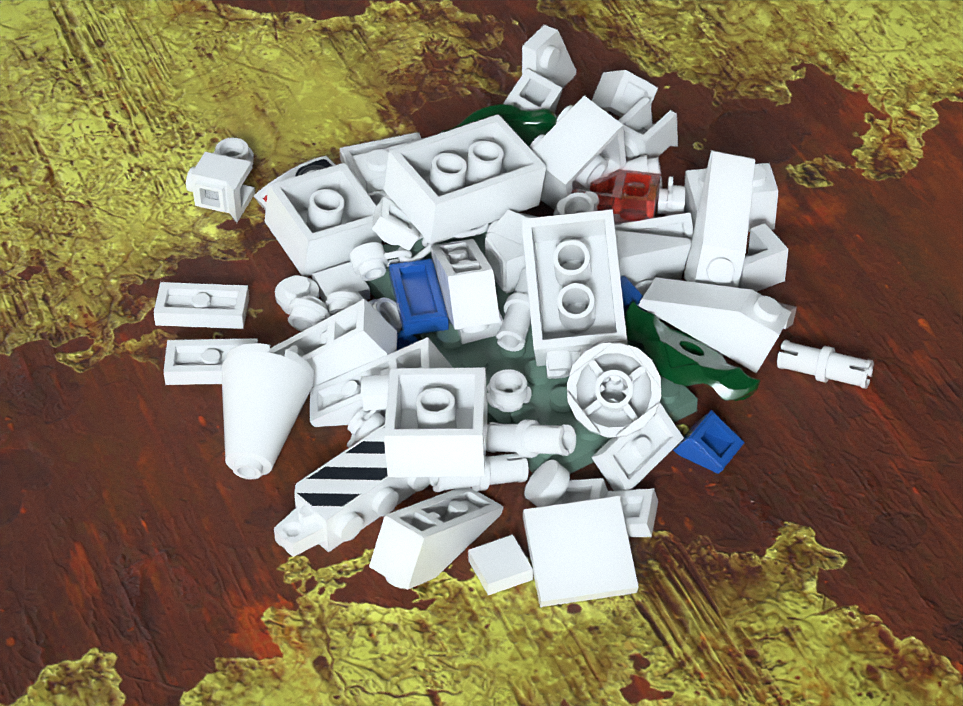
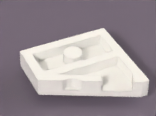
M543 25L522 46V75L528 68L562 88L576 75V69L558 30Z

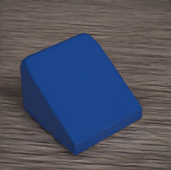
M711 410L685 434L684 439L673 451L679 456L719 474L745 442Z

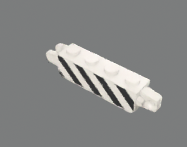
M385 424L296 483L294 493L296 508L274 527L275 541L294 557L317 544L328 552L332 551L344 541L352 540L358 535L360 530L379 517L391 513L396 505L415 492L424 490L430 484L429 477H388L384 443Z

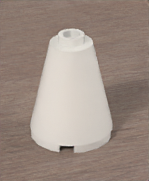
M261 343L243 344L230 349L221 367L225 462L233 470L234 474L244 479H257L272 470L313 385L314 371L305 359L285 349L284 356L269 353L271 345Z

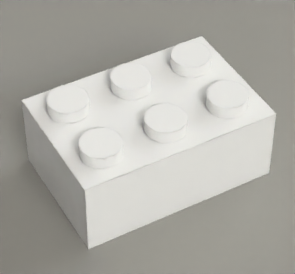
M497 114L389 150L384 191L425 239L432 244L499 220L507 210L518 213L538 206L546 165Z
M613 209L521 219L536 365H546V359H548L547 352L565 350L576 352L580 351V347L597 346L601 343L627 344Z

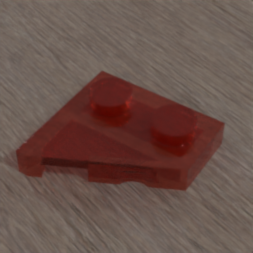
M618 169L608 174L607 177L598 178L590 182V192H594L599 198L597 210L613 209V214H620L621 218L629 221H641L645 217L653 218L659 194L661 174ZM576 188V189L572 190L571 194H573V193H578V192H579V193H585V192H588V191H584V190H580V189H577V188Z

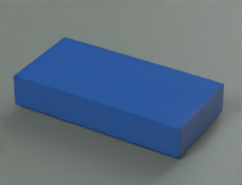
M425 259L389 265V277L404 336L449 330L448 315L433 260Z

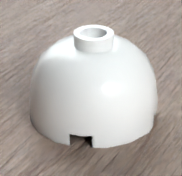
M601 343L585 351L573 364L567 382L568 404L576 420L590 432L607 438L627 437L643 429L655 416L661 399L660 375L653 361L640 349L621 343Z

